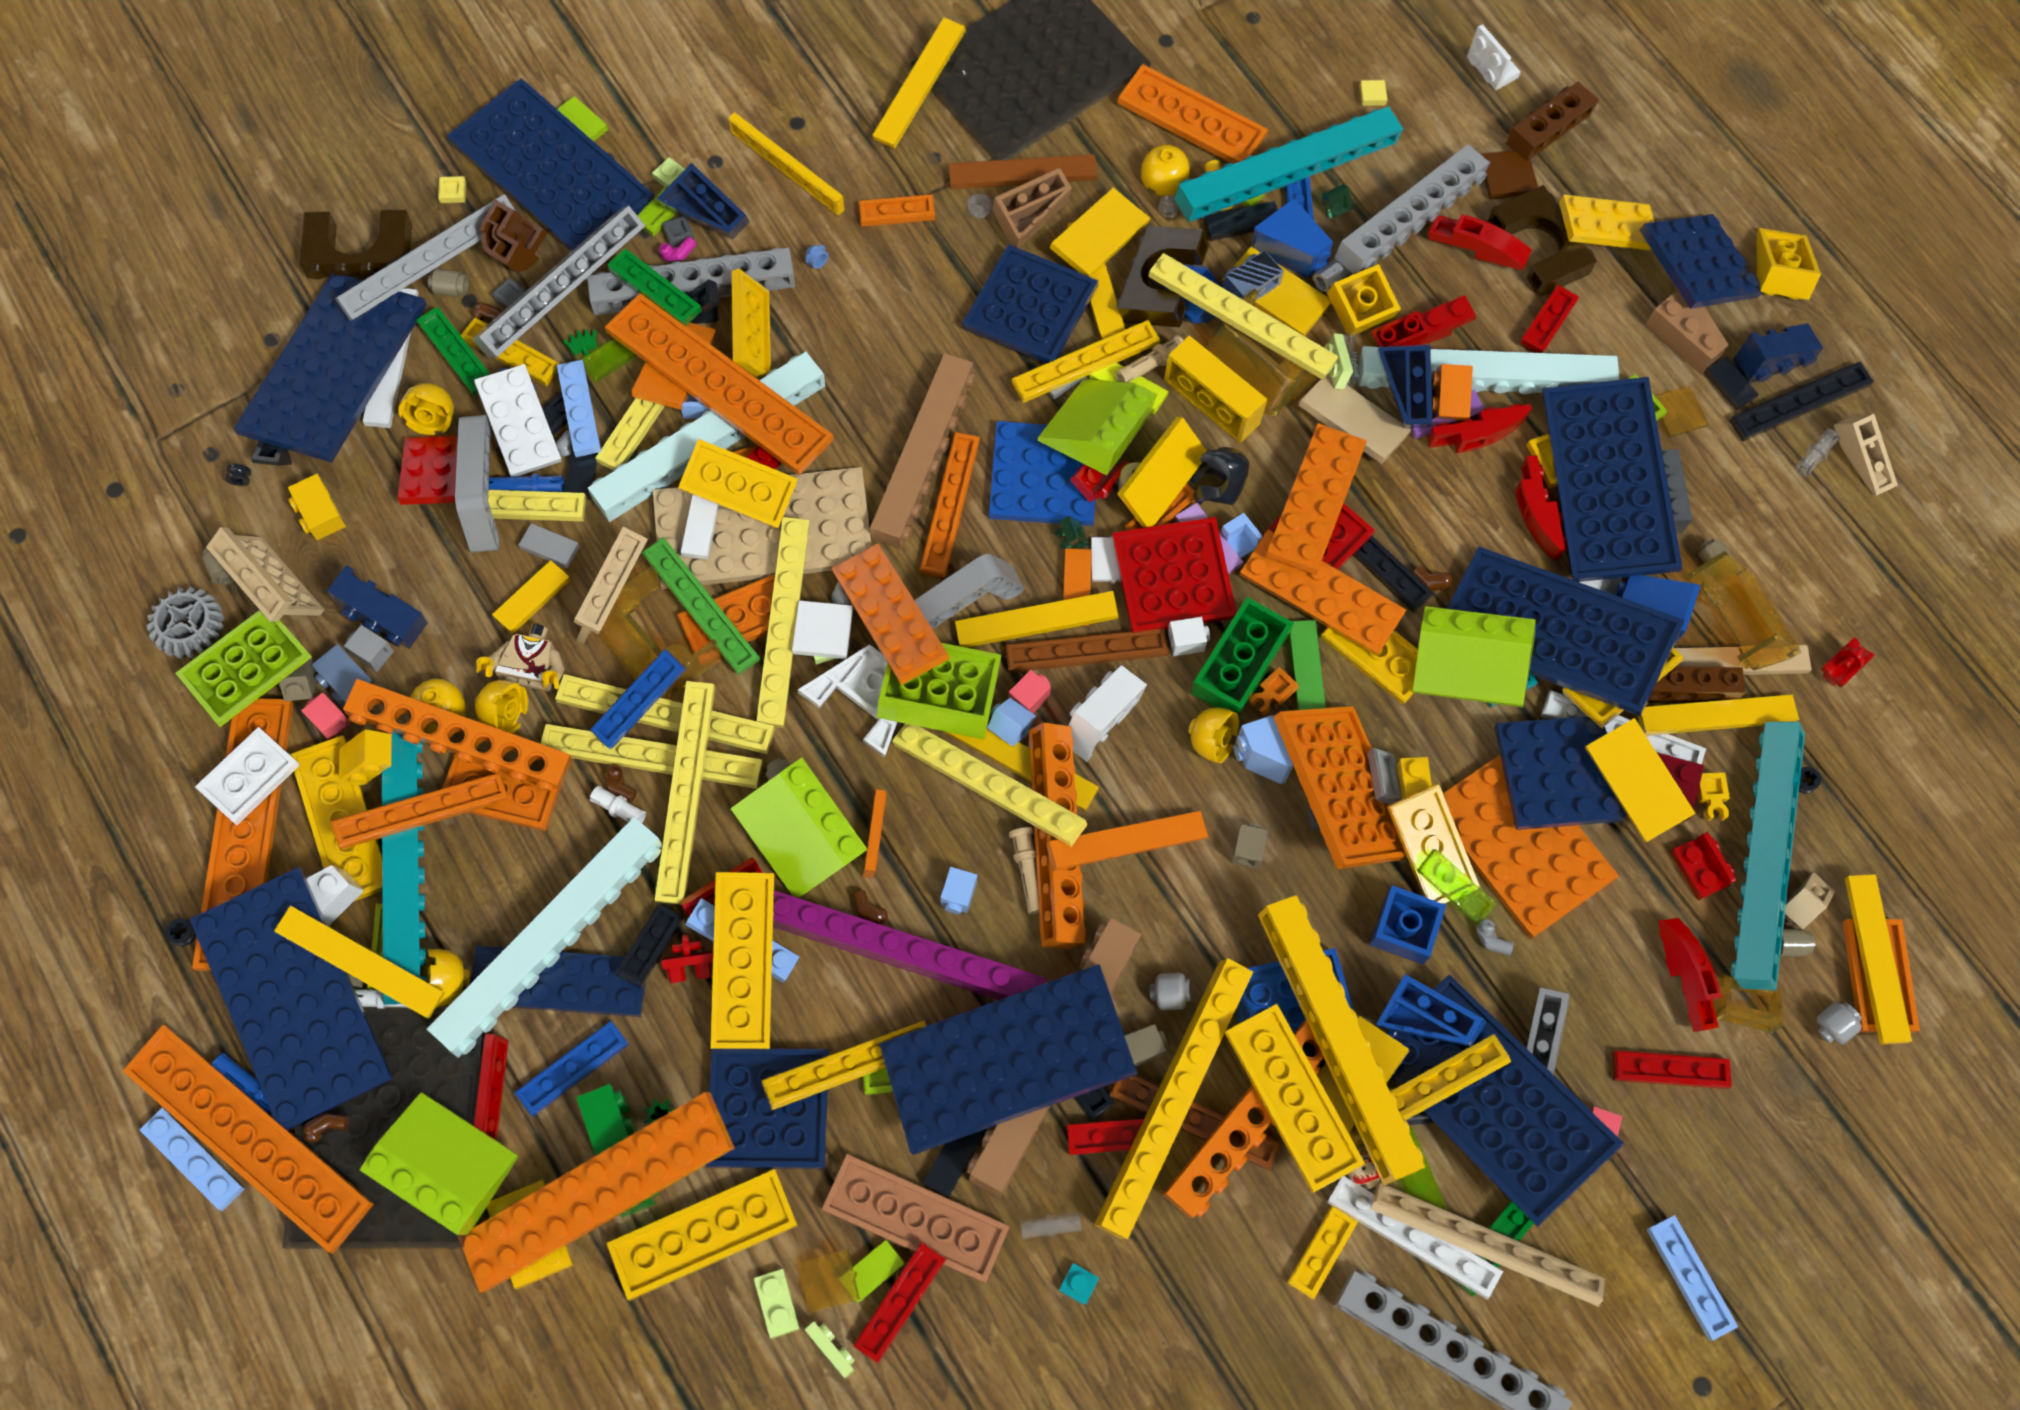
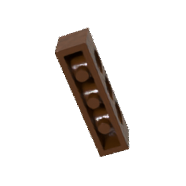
M1579 81L1570 87L1566 86L1554 99L1551 97L1546 100L1540 109H1533L1523 121L1515 122L1508 131L1510 135L1505 144L1527 162L1590 117L1599 99Z
M1676 666L1656 683L1647 703H1697L1740 699L1746 693L1743 667Z

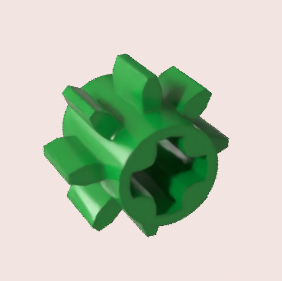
M655 1098L653 1099L654 1105L651 1108L643 1109L648 1114V1118L643 1121V1124L648 1126L657 1121L659 1117L658 1112L660 1111L668 1114L677 1108L669 1109L671 1101L668 1098L664 1104L659 1103Z

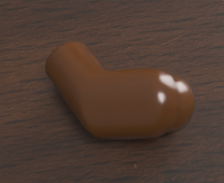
M484 302L476 304V308L472 311L473 316L477 319L483 320L485 317H488L492 321L502 313L498 307Z
M1421 565L1413 571V574L1431 591L1445 590L1453 582L1451 574L1447 572L1430 574Z
M617 764L610 765L605 773L608 791L616 796L621 795L628 802L632 803L637 795V790L625 785L621 766Z
M864 890L852 894L859 918L877 924L887 921L888 912L886 909L870 905Z
M321 1113L305 1124L303 1128L305 1140L317 1142L321 1138V1132L328 1128L346 1130L349 1124V1116Z

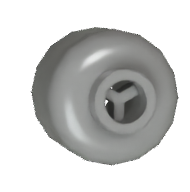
M1180 972L1158 974L1155 984H1150L1151 1001H1156L1160 1010L1185 1009L1188 1002L1193 1000L1191 979H1187Z
M1833 1002L1817 1016L1816 1021L1820 1027L1817 1032L1829 1044L1834 1041L1844 1045L1860 1032L1862 1017L1847 1002L1843 1004Z

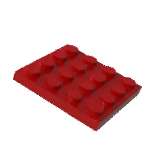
M1216 517L1112 533V541L1132 633L1156 629L1167 630L1172 621L1202 617L1203 624L1234 618L1237 610Z

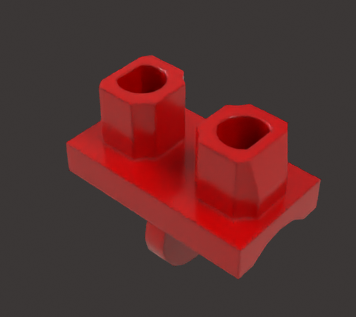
M1854 637L1821 668L1824 672L1823 677L1833 686L1837 684L1842 688L1875 655L1866 650L1858 639Z
M689 934L682 935V943L672 945L673 953L684 952V955L664 957L661 960L662 969H666L670 983L686 981L684 966L694 964L697 979L713 976L714 950L692 953V950L702 949L701 940L690 942Z

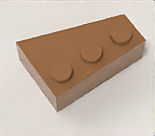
M1058 168L995 197L992 212L1010 244L1017 248L1025 244L1068 202L1072 187L1061 168Z
M1678 290L1654 309L1645 324L1701 375L1708 367L1718 361L1728 346V343L1706 308L1690 309Z

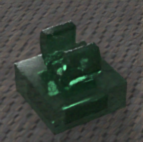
M1345 184L1321 194L1326 216L1331 219L1352 209L1350 190Z
M1071 516L1060 520L1063 528L1057 529L1054 533L1058 537L1066 535V539L1059 544V547L1069 549L1075 546L1082 549L1089 545L1082 524Z

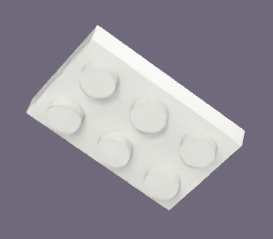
M258 727L198 783L195 788L234 824L238 825L293 773L300 764Z

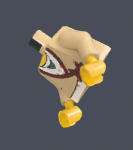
M538 624L531 626L529 636L515 634L510 641L503 644L492 655L480 657L476 661V673L486 670L485 675L491 677L493 670H495L499 680H508L519 683L520 686L549 692L551 691L552 684H554L555 689L560 688L559 680L565 668L560 653L555 650L551 641L545 640L548 629Z

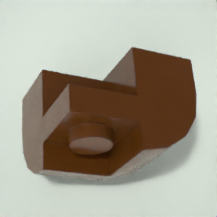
M498 200L494 201L479 228V231H481L482 249L499 262L518 272L528 270L537 262L539 257L535 253L548 233Z

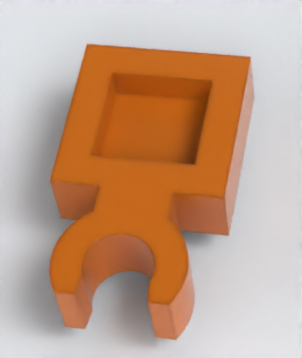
M1278 667L1260 684L1263 692L1254 694L1249 701L1252 706L1256 705L1257 702H1264V705L1259 709L1260 714L1263 716L1270 711L1271 704L1274 701L1280 706L1299 689V685L1285 671Z

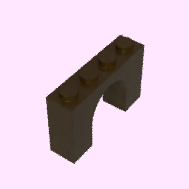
M1544 185L1493 207L1488 223L1512 235L1524 229H1539L1551 235L1556 241L1559 252L1533 264L1527 276V280L1539 297L1553 292L1557 285L1564 287L1590 275L1597 262L1593 251L1588 249L1585 243L1570 242L1568 240L1561 209L1555 202L1553 194L1548 192Z
M381 210L379 236L371 248L358 254H344L335 249L337 225L330 212H304L300 266L307 278L317 280L329 278L332 272H334V276L369 278L411 252L412 222L406 210Z
M1147 226L1144 236L1140 239V248L1137 256L1133 258L1130 275L1125 280L1123 294L1117 302V310L1120 312L1124 323L1139 324L1149 320L1151 325L1181 327L1188 307L1184 297L1174 291L1157 290L1148 287L1149 280L1151 279L1149 271L1163 253L1181 264L1203 265L1209 248V243L1203 229Z

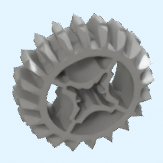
M179 587L177 594L168 591V598L166 599L158 597L160 605L151 606L155 614L147 615L151 623L146 625L150 632V639L156 644L155 646L160 651H164L168 656L172 657L175 655L180 659L185 654L193 659L196 651L199 654L203 653V648L213 645L211 642L213 639L220 640V635L217 632L224 630V626L221 623L225 620L224 615L221 613L222 607L216 603V599L212 595L207 594L201 589L196 591L192 587H189L187 591ZM180 619H183L184 621L188 622L191 625V627H189L186 623L184 624Z

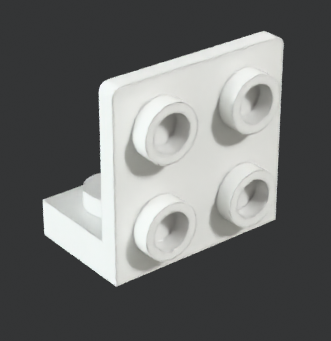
M1484 25L1478 26L1467 58L1483 75L1485 81L1490 83L1495 90H1498L1516 80L1521 72L1511 61L1510 55Z

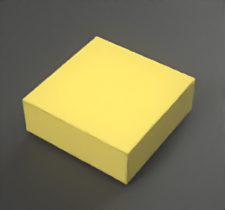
M1361 80L1360 95L1362 106L1386 105L1385 80Z
M464 176L439 177L438 199L440 203L465 202L466 179Z

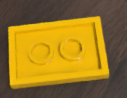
M540 1180L490 1201L487 1205L490 1218L546 1186L545 1181ZM567 1245L511 1277L514 1289H520L573 1266L574 1264Z

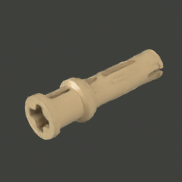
M1174 335L1165 344L1154 346L1152 352L1117 370L1115 372L1117 381L1129 383L1155 367L1167 366L1168 355L1184 340L1181 336Z
M1032 827L1012 830L1009 832V837L1013 839L1016 853L1013 855L1014 861L1019 863L1028 914H1038L1036 850L1034 849L1032 834L1034 833Z

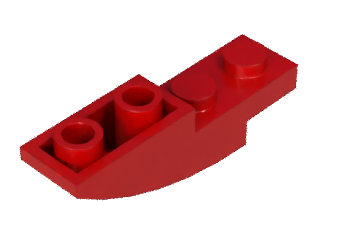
M1461 214L1459 220L1438 215L1428 232V239L1476 251V259L1519 270H1524L1532 253L1530 247L1512 234L1486 221L1465 214Z
M1463 295L1422 314L1419 311L1413 312L1372 330L1371 334L1378 347L1425 345L1452 335L1453 329L1476 320V314L1466 295Z
M1513 404L1499 409L1489 407L1480 411L1476 421L1469 419L1456 424H1437L1432 427L1427 438L1429 448L1455 445L1456 453H1463L1493 444L1511 434L1525 422L1532 409L1531 404Z
M1538 455L1527 456L1521 466L1523 480L1520 481L1515 490L1517 504L1534 540L1552 560H1558L1564 550H1566L1565 535H1562L1561 530L1562 514L1561 511H1558L1557 502H1547L1548 491L1546 488H1543L1542 482L1544 469L1542 465H1539Z
M1680 918L1659 920V935L1664 945L1666 965L1671 977L1681 976L1682 992L1686 998L1688 1019L1692 1025L1693 1032L1719 1028L1713 999L1722 998L1715 972L1704 949Z

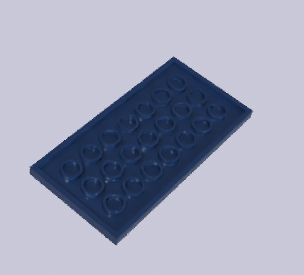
M522 78L447 135L448 141L570 251H573L619 209L630 206L634 213L638 215L655 198L650 190Z
M332 272L235 425L234 430L236 434L332 463L415 326L416 319L421 316L427 306L425 298L398 291L350 321L335 298L356 286L362 280L348 276H334V272Z
M1649 377L1543 388L1542 396L1566 538L1571 580L1585 582L1636 575L1681 572L1683 567Z
M1478 547L1447 608L1536 619L1535 639L1529 674L1639 716L1642 715L1685 621L1482 547Z
M299 867L189 919L274 1120L287 1130L293 1129L321 1113H325L394 1079L348 973L274 932L290 906L326 925L302 868Z
M1100 964L880 1043L909 1151L912 1155L1138 1074Z
M1449 974L1433 990L1482 1017L1486 1024L1475 1044L1495 1034L1510 1057L1511 1062L1425 1109L1423 1112L1538 1228L1624 1146V1142ZM1390 1030L1386 1034L1409 1049L1408 1054L1390 1079L1399 1087L1470 1047Z

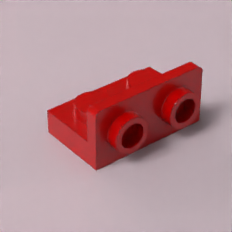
M1125 460L1120 464L1116 463L1108 475L1082 464L1070 480L1089 502L1099 497L1103 500L1114 490L1112 485L1118 483L1121 470L1129 462Z
M1708 832L1670 852L1698 901L1729 887L1736 881L1733 867L1725 861L1720 853L1718 842Z

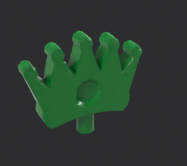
M585 329L584 336L578 330L576 332L577 339L570 334L571 343L566 339L563 340L574 356L580 353L588 356V351L597 349L598 346L596 330H593L592 336L589 334L588 329Z

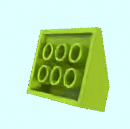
M1083 379L1039 435L1037 441L1108 475L1150 417L1157 394L1135 383Z
M1425 606L1413 693L1523 707L1535 639L1536 619Z
M259 610L175 674L216 724L221 727L311 659L312 656L280 620L278 622H270Z
M942 643L950 659L902 685L887 663L879 695L876 718L985 739L1001 660L1000 654Z
M803 758L797 760L730 808L790 894L796 898H800L868 850Z
M421 1092L377 1142L360 1168V1171L455 1234L469 1235L519 1155Z

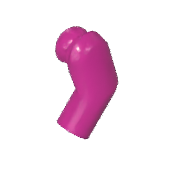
M687 236L679 247H671L667 243L662 244L659 247V253L661 258L667 262L682 261L696 247L697 243Z

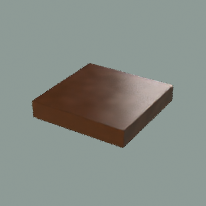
M1514 150L1481 154L1490 162L1485 171L1487 176L1484 179L1489 200L1517 197L1538 187L1531 159L1525 161Z

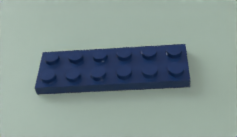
M476 946L470 984L505 948ZM560 952L557 962L549 968L546 967L539 974V979L530 989L525 988L518 996L517 1003L512 1007L642 1017L646 982L640 989L616 977V971L625 957Z

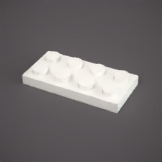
M525 364L474 380L510 477H516L561 462L559 451Z

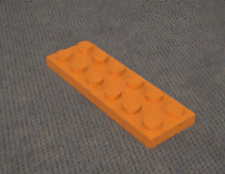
M1142 64L1118 97L1117 104L1229 163L1235 164L1254 155L1268 134L1267 128Z
M1319 423L1317 424L1266 557L1312 574H1317L1367 440Z
M1267 530L1240 571V576L1378 656L1404 616L1406 609L1321 561L1318 572L1315 575L1266 557L1274 535L1272 531Z
M879 544L831 568L834 576L901 685L950 659L947 651Z

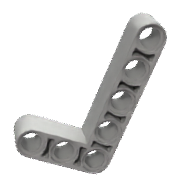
M486 414L459 417L455 503L471 553L499 550L498 531L488 502L490 424Z
M985 554L976 558L914 601L931 628L934 629L988 592L1008 600L1021 594L1024 591V586L1010 563L992 554Z

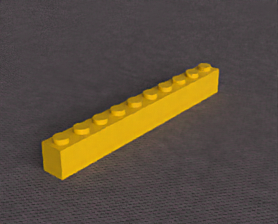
M1297 895L1267 905L1258 914V917L1383 1186L1425 1168L1422 1152L1414 1144L1409 1134V1125L1400 1115L1396 1106L1395 1095L1388 1089L1383 1079V1070L1373 1058L1370 1051V1043L1366 1036L1362 1034L1357 1024L1356 1013L1349 1007L1346 1001L1344 988L1337 981L1332 971L1331 960L1324 954L1320 946L1319 935L1311 927L1305 906L1300 903Z
M1229 958L1218 963L1145 1116V1120L1097 1217L1095 1226L1119 1239L1129 1238L1253 971Z

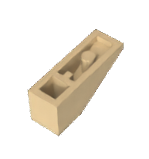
M1874 413L1853 415L1834 424L1841 449L1874 496L1898 486Z

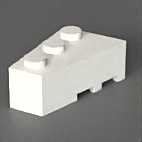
M1122 665L1114 673L1109 671L1101 681L1102 685L1099 688L1094 686L1087 694L1086 701L1083 704L1078 702L1070 712L1072 719L1069 726H1071L1074 741L1073 752L1086 762L1091 758L1096 744L1099 741L1103 743L1108 738L1107 733L1116 723L1120 724L1140 700L1147 686L1146 683Z
M333 865L306 878L327 926L364 892L346 871Z

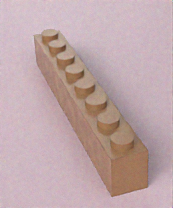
M944 353L871 524L870 533L872 540L901 549L904 541H909L913 526L910 525L913 518L918 519L922 509L920 501L923 496L927 497L930 491L931 482L929 480L932 474H937L940 466L938 458L941 452L945 453L949 444L948 434L950 430H955L958 423V416H956L958 410H963L967 401L966 391L974 385L976 374L973 373V362Z

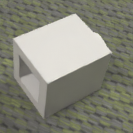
M1202 617L1172 621L1169 624L1168 636L1173 656L1205 651L1206 644L1210 641V632L1208 626L1203 625Z

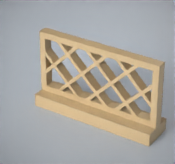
M220 527L206 546L270 622H278L283 615L320 616L325 610L262 537L234 535L228 527Z
M622 527L574 619V623L582 626L576 641L584 644L590 631L599 635L648 540L647 538Z

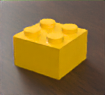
M1379 264L1335 282L1327 292L1348 338L1393 319L1401 310Z

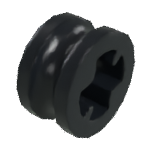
M230 464L227 466L226 471L228 474L225 475L227 483L234 486L249 485L250 468L240 464Z
M1803 767L1801 768L1799 792L1810 794L1821 784V775L1814 768ZM1804 775H1807L1806 778L1810 777L1812 779L1809 786L1807 785L1808 782L1804 784L1801 780Z
M181 918L171 921L165 931L167 939L180 947L188 946L196 937L192 924ZM181 927L187 930V933L182 934L181 938H179L175 933L179 932Z

